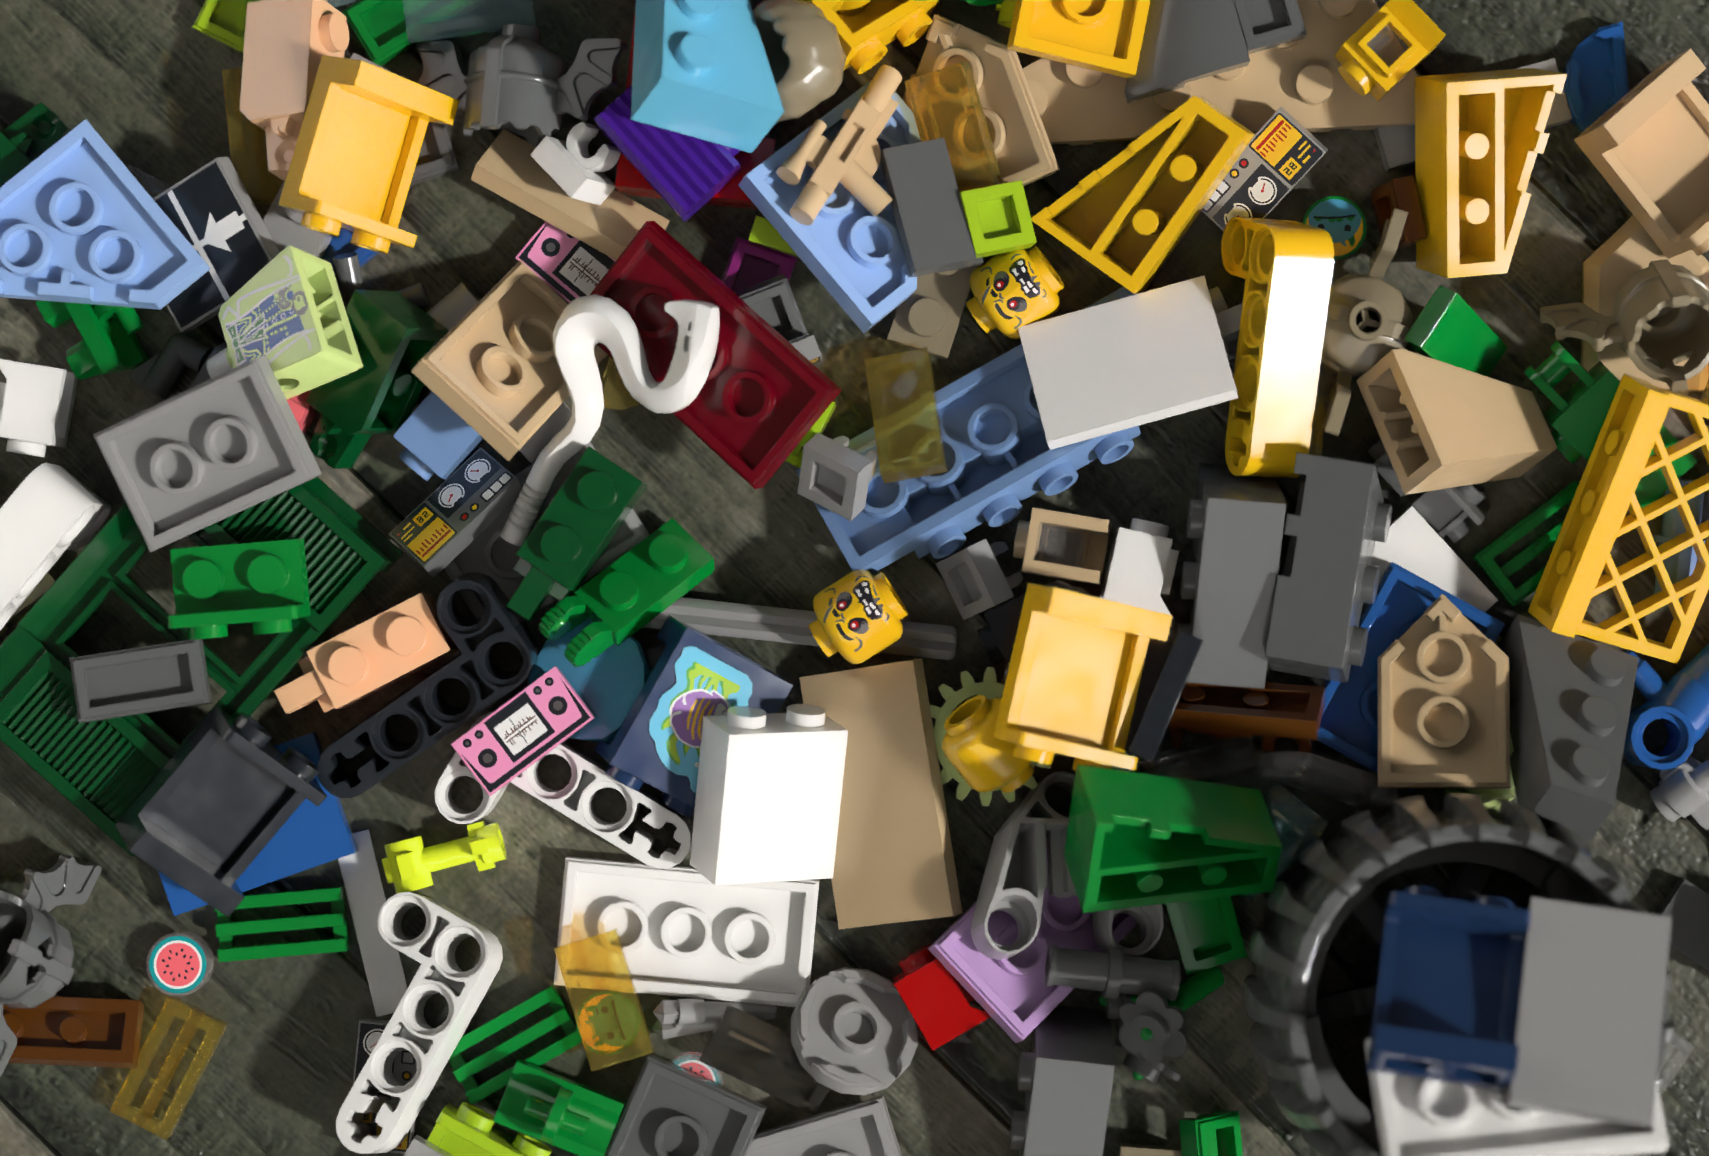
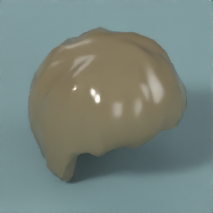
M764 0L759 3L752 12L784 109V113L777 122L799 118L833 95L843 82L846 55L840 43L837 27L828 21L823 11L811 2L801 0Z

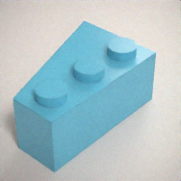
M636 0L631 120L752 153L782 116L784 109L749 0Z

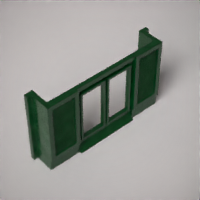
M318 476L187 535L199 547L304 538L311 616L292 619L293 631L278 633L241 676L203 643L208 676L226 691L215 706L234 719L242 712L251 716L379 571L388 572L404 554L403 551ZM125 503L0 645V740L131 857H134L136 855L129 851L115 824L214 707L182 743L177 741L147 713L87 723L78 722L69 658L81 657L82 655L70 646L67 641L112 591L171 643L189 640L187 628L168 629L167 616L171 614L127 575L149 549L127 503Z

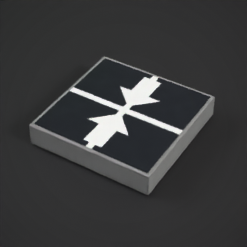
M228 156L217 157L153 198L211 268L166 305L180 332L191 331L219 314L221 306L280 253Z

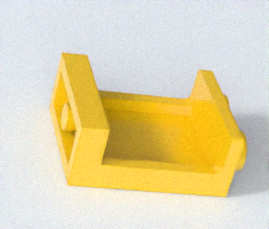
M322 55L278 205L302 213L300 225L308 229L332 236H338L340 228L353 232L351 244L371 251L388 254L390 244L414 248L417 235L398 229V225L429 122L453 125L459 100L362 60Z
M1028 583L993 738L1014 743L1013 757L1052 765L1054 753L1075 757L1073 770H1076L1077 764L1113 769V766L1135 770L1138 757L1126 755L1125 746L1149 640L1155 639L1167 642L1172 615L1064 589Z

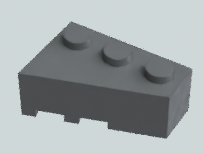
M1297 453L1294 473L1299 474L1301 483L1295 513L1287 514L1284 534L1290 535L1283 573L1277 577L1265 656L1271 670L1348 683L1351 665L1362 666L1365 656L1368 628L1359 627L1363 603L1374 604L1376 599L1380 566L1371 565L1375 541L1385 543L1391 523L1392 505L1383 503L1384 499L1375 465Z
M1199 463L1196 500L1190 499L1187 517V538H1193L1191 561L1183 562L1180 582V599L1188 600L1186 623L1177 622L1175 628L1177 631L1180 630L1203 640L1188 676L1187 683L1265 688L1268 663L1265 655L1277 584L1286 502L1277 477L1234 476L1229 471L1227 465Z
M1517 614L1498 645L1509 657L1510 734L1514 750L1510 756V766L1517 803L1535 811L1545 833L1552 823L1556 821L1583 837L1588 844L1615 805L1639 658L1577 635L1571 638L1551 632L1539 621Z
M1057 1005L1031 1032L1029 1052H1021L1018 1068L1017 1091H1025L1023 1111L1013 1110L1009 1149L1018 1150V1156L1103 1155L1115 1070L1111 1019H1105L1103 1010Z

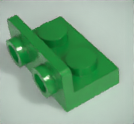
M304 538L170 549L176 614L167 616L168 629L187 627L189 640L228 636L227 624L252 622L253 635L293 631L292 619L311 616Z

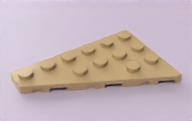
M1297 0L1307 33L1304 39L1249 54L1250 62L1248 66L1187 82L1184 88L1127 103L1124 93L1128 78L1045 58H1040L1023 68L1050 144H1069L1071 146L1092 145L1093 142L1136 140L1194 95L1205 98L1254 134L1263 127L1281 106L1310 133L1330 132L1334 129L1358 131L1375 130L1377 127L1415 125V76H1418V74L1413 69L1379 102L1369 92L1365 96L1355 92L1340 75L1338 67L1342 64L1334 55L1341 45L1379 10L1375 0ZM1388 25L1367 43L1388 67L1404 53Z

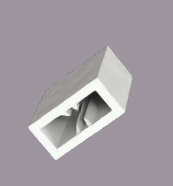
M793 704L787 707L786 713L767 714L766 711L759 708L735 706L728 709L727 715L703 716L690 865L714 885L833 878L848 730L826 716V711L823 708L808 704Z

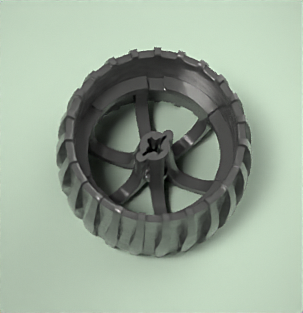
M1447 793L1439 799L1433 809H1428L1423 795L1394 799L1388 805L1385 815L1373 818L1370 811L1358 812L1342 821V832L1327 842L1314 840L1300 853L1299 862L1301 865L1291 875L1287 882L1278 880L1273 891L1270 892L1268 908L1271 910L1267 916L1264 928H1254L1249 944L1250 959L1255 963V975H1249L1244 980V1002L1248 1017L1258 1021L1251 1027L1249 1037L1255 1060L1261 1072L1269 1076L1268 1088L1286 1119L1292 1124L1299 1126L1303 1139L1319 1155L1382 1156L1376 1115L1364 1106L1342 1081L1326 1049L1321 1025L1333 1021L1373 1014L1377 983L1316 995L1317 982L1321 976L1328 949L1341 924L1350 913L1381 948L1385 911L1370 894L1376 889L1375 886L1404 870H1411L1430 864L1460 862L1446 897L1447 899L1472 902L1474 898L1480 896L1487 879L1498 868L1513 873L1529 882L1550 900L1648 914L1647 910L1633 900L1630 901L1628 898L1630 895L1629 884L1611 862L1600 855L1592 859L1586 840L1556 821L1552 823L1545 833L1541 821L1535 811L1530 808L1502 800L1487 810L1482 804L1479 795ZM1668 965L1656 1079L1658 1090H1660L1664 1080L1660 1070L1663 1065L1667 1042H1672L1674 1023L1669 1017L1667 991L1672 990V981Z

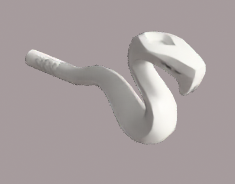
M597 294L578 297L569 303L558 319L552 336L554 355L572 400V415L566 426L543 448L533 464L526 483H524L516 500V504L512 508L513 511L510 512L509 518L500 533V536L505 541L513 545L522 546L534 524V520L537 518L544 499L547 497L554 478L564 463L591 441L600 426L604 400L602 382L594 354L595 345L603 343L607 346L625 387L635 400L655 413H673L689 406L706 382L718 344L719 307L697 300H675L665 304V311L677 320L679 331L669 371L663 382H656L649 371L639 330L624 308L613 300Z

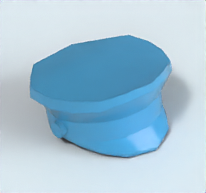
M587 619L570 632L568 631L559 640L549 641L547 639L538 655L534 670L528 677L529 685L554 666H557L595 716L592 721L569 738L590 740L593 743H599V741L612 743L645 685L648 676H650L651 670L640 642L632 636L619 646L614 643L584 666L574 667L565 658L564 650L567 648V644L571 642V639L576 637V634H580L585 627L593 622L591 619Z

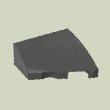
M1150 0L1136 75L1128 78L1124 93L1127 103L1184 88L1187 82L1248 66L1250 58L1234 1Z

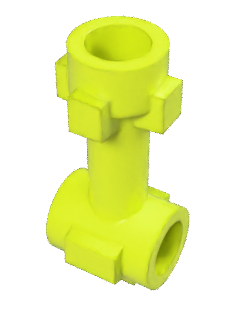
M484 821L469 824L467 825V837L425 848L421 835L384 845L387 857L382 859L387 883H394L396 894L434 885L431 872L473 861H475L479 872L495 868V862L507 859L505 844L498 823L485 825Z

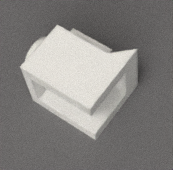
M0 359V370L7 379L6 383L0 382V437L8 439L6 452L45 458L46 446L66 449L78 378H76L74 373L67 372L65 369Z
M1132 518L1130 529L1122 527L1114 529L1099 598L1171 615L1160 594H1170L1179 551L1171 549L1173 539L1167 538L1169 526Z

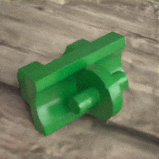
M35 301L45 322L53 328L65 327L73 321L76 324L83 340L66 350V360L79 380L132 370L149 360L135 334L144 325L133 307Z
M518 1059L493 1122L578 1156H604L625 1101Z

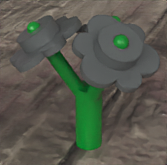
M1217 966L1194 973L1181 982L1175 1001L1167 1000L1161 993L1154 990L1144 991L1140 996L1119 993L1116 1000L1103 998L1102 995L1099 997V1003L1102 1005L1105 1019H1115V1029L1119 1033V1039L1116 1040L1114 1045L1127 1053L1122 1064L1133 1071L1132 1076L1134 1079L1142 1080L1145 1078L1155 1084L1160 1075L1163 1074L1179 1082L1181 1076L1160 1062L1164 1059L1165 1055L1168 1057H1178L1187 1049L1188 1038L1181 1029L1185 1023L1183 1012L1224 985V976Z

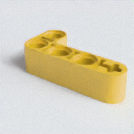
M1233 217L1229 220L1223 232L1221 241L1222 263L1229 274L1245 279L1233 375L1238 398L1230 400L1225 439L1226 464L1234 476L1297 478L1299 474L1294 473L1297 453L1309 454L1334 263L1333 241L1326 230L1297 221Z

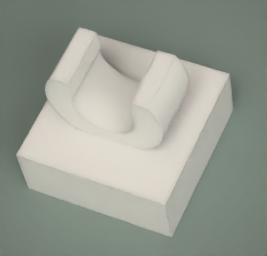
M581 122L571 129L567 141L545 136L530 154L531 157L571 198L601 205L615 189V184L603 172L614 167L620 157V151L616 147L604 144L594 156L590 157L588 145L597 135L599 129L595 125Z

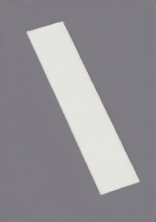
M369 830L352 834L358 852L341 857L338 861L376 1017L394 1013L408 988L399 951L383 940L378 930V915L382 905L386 902L370 833Z

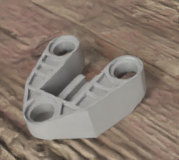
M1066 771L1053 772L1038 782L1036 788L1028 792L994 835L970 928L973 943L988 958L997 960L1010 958L1029 947L1037 936L1041 923L1044 890L1048 888L1045 837H1047L1049 895H1055L1056 898L1077 896L1064 857L1069 818L1055 812L1045 798V792L1051 786L1063 787L1072 796L1075 773ZM1162 904L1092 912L1093 935L1095 943L1101 952H1106L1108 946L1122 948L1123 955L1141 956L1155 946L1161 937L1164 927ZM992 912H1007L1017 922L1018 936L1014 944L1009 946L1000 945L991 938L988 933L987 923ZM1116 914L1130 915L1138 923L1141 934L1140 940L1134 948L1122 947L1113 938L1112 922Z

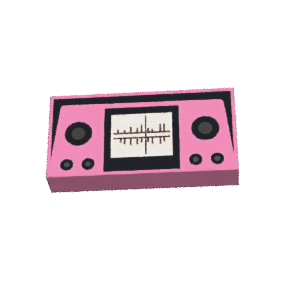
M546 221L515 257L517 261L521 260L567 303L578 297L589 296L616 261Z
M554 666L451 745L488 795L492 796L592 721L595 716L559 668Z

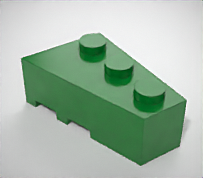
M1077 764L1064 857L1083 913L1273 891L1282 845L1260 789Z

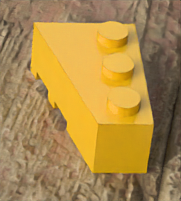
M1538 68L1415 76V180L1427 234L1426 239L1416 243V268L1445 278L1508 273L1531 196L1530 193H1526L1537 153H1544L1549 134L1544 133L1555 93L1562 94L1567 77L1566 73Z
M1194 95L1130 143L1126 149L1098 170H1094L1050 206L1045 207L1033 216L1031 220L1133 294L1145 292L1255 134L1205 98Z

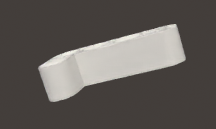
M43 463L35 468L0 509V631L66 550L75 551L89 541L105 522L112 509L108 503L60 465Z
M494 711L480 716L472 724L470 729H472L474 726H476L478 723H480ZM562 742L548 753L562 756L571 767L572 776L569 784L564 789L553 790L547 788L541 782L538 775V767L544 757L510 781L512 784L648 866L657 869L671 868L680 864L691 851L693 827L687 817L667 807L657 797L640 788L639 791H636L613 779L605 773L607 767L566 742ZM455 752L438 780L435 789V803L439 812L447 820L457 824H470L487 816L495 808L509 783L492 796H489L480 784L483 790V800L477 810L467 812L459 809L451 797L453 783L460 776L474 778L478 783L479 781L458 753ZM611 787L623 794L627 810L620 821L608 823L596 816L592 801L596 792L601 788ZM640 804L651 809V812L642 820L650 826L660 829L669 822L677 827L673 838L681 844L678 851L668 847L662 854L656 853L652 849L655 838L641 828L635 831L633 840L623 834V831L636 819Z
M412 892L398 893L387 899L378 915V930L383 940L391 947L416 960L421 965L342 1104L336 1119V1133L341 1143L350 1151L359 1154L387 1153L397 1148L405 1139L498 973L503 960L502 946L498 938L491 931L435 899ZM419 906L425 913L426 925L419 937L408 940L402 932L401 921L408 909ZM473 936L480 945L481 956L474 968L462 971L455 961V951L463 939ZM441 993L448 1002L449 1013L444 1023L433 1029L427 1024L423 1009L426 1001L432 995ZM407 1049L414 1055L417 1070L409 1083L401 1085L392 1074V1064L398 1053ZM378 1089L390 1096L400 1097V1103H385L388 1097L378 1095L376 1090ZM365 1113H377L375 1122L383 1127L380 1135L367 1136L370 1127L362 1121Z

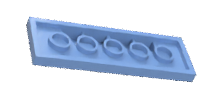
M1122 287L1086 308L1135 294ZM1022 344L849 440L848 448L863 456L870 450L877 452L875 473L868 485L865 508L852 521L815 502L814 504L852 571L860 569L873 574L912 551L915 552L918 559L929 553L936 559L953 554L965 544L966 536L964 533L986 521L990 527H998L1010 522L1021 512L1022 505L1020 502L1041 490L1047 496L1065 491L1078 479L1076 470L1096 459H1099L1102 464H1111L1122 459L1133 449L1134 442L1132 439L1139 436L1141 432L1139 426L1050 450L1046 441ZM799 468L798 470H796V472H797L799 478H800V470H801V468Z

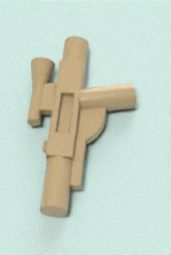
M888 65L880 66L852 110L847 108L842 114L845 122L833 141L822 135L827 125L824 121L817 119L798 149L777 168L776 173L779 178L790 185L799 184L805 165L814 169L790 209V215L798 223L811 225L839 182L874 217L879 215L893 200L872 177L878 169L881 160V151L877 138L899 104L891 98L902 81L901 74L895 68Z

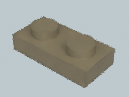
M977 267L917 276V289L909 298L897 306L887 341L947 360L970 290V275Z

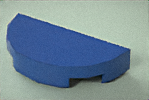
M1623 21L1601 27L1574 48L1563 68V73L1567 74L1563 88L1572 116L1570 121L1580 133L1629 92Z

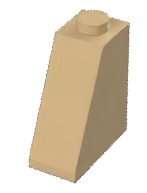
M1405 349L1391 350L1356 380L1405 495L1518 478L1557 449L1532 391Z

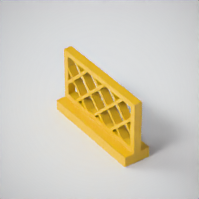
M1623 374L1527 611L1551 632L1574 638L1575 634L1678 664L1709 590V520L1697 525L1687 502L1693 497L1709 490V473L1681 487L1671 462L1701 447L1709 466V426L1706 427L1703 417L1709 419V403L1657 387L1647 380ZM1669 407L1687 412L1695 433L1665 448L1659 432ZM1653 449L1655 454L1650 456L1651 451ZM1661 468L1671 493L1640 508L1635 496V490L1640 478ZM1677 507L1686 532L1656 546L1647 522ZM1627 510H1629L1630 514L1625 517ZM1636 528L1646 553L1616 568L1610 554L1615 539ZM1692 545L1698 558L1692 575L1672 585L1662 560ZM1652 566L1662 590L1632 606L1622 581ZM1604 569L1606 574L1601 576L1602 571ZM1612 587L1622 611L1599 624L1584 620L1583 618L1591 598ZM1683 596L1682 601L1680 603L1678 598ZM1668 604L1674 619L1664 643L1645 638L1638 619ZM1628 625L1631 633H1627L1619 629Z

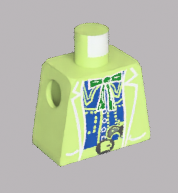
M291 245L282 250L221 306L218 316L227 347L207 361V370L212 379L265 354L286 400L363 367L331 263Z

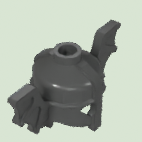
M507 24L502 28V35L495 37L489 43L482 45L471 53L469 71L467 73L460 46L448 40L418 41L416 49L420 54L423 72L418 80V84L459 100L455 119L465 114L464 136H472L473 131L480 130V127L484 129H505L516 136L526 138V141L531 143L533 147H537L545 136L554 135L561 128L563 114H571L581 121L588 120L589 107L595 97L604 90L618 86L616 79L617 62L623 51L627 49V43L618 38L585 39L581 43L574 63L568 70L564 59L540 42L541 30L539 28L522 24Z
M61 854L58 862L48 870L38 872L26 869L24 871L25 887L19 898L0 890V1077L17 1045V1037L4 1019L3 1004L10 1008H35L55 996L64 985H69L75 972L72 968L75 953L71 934L49 912L54 907L64 904H85L101 873L102 868L100 865L91 862L78 864L74 857Z

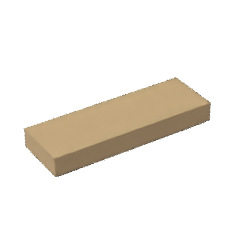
M505 129L501 131L476 163L470 179L615 260L618 259L646 221H655L665 231L670 220L616 190H613L601 205L571 198L531 157L530 154L536 147H533L531 143Z

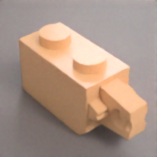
M260 0L247 3L239 110L251 122L265 131L268 171L281 180H286L322 55L344 58L345 50L349 45L347 17L325 0Z
M419 593L306 651L308 656L298 662L304 675L274 690L285 714L293 713L317 700L323 712L326 713L334 708L341 709L355 704L457 652L459 649L441 625L437 616V604L430 593Z

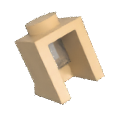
M1032 507L1030 521L1019 520L1013 557L1024 559L1022 571L1025 573L1102 586L1112 523L1106 519Z

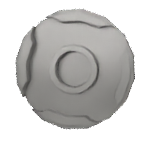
M843 967L815 980L801 994L791 1016V1043L800 1064L818 1083L840 1094L865 1096L888 1088L910 1066L918 1046V1025L899 996L900 994L895 985L890 980L868 969Z

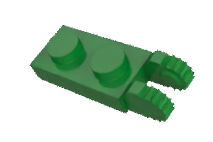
M671 518L575 591V596H566L558 602L554 608H551L541 618L538 629L549 641L559 640L568 631L570 632L587 618H590L593 622L585 627L580 634H576V637L571 639V642L567 644V648L564 650L565 658L574 667L584 666L614 643L619 646L711 575L715 570L714 558L684 528Z

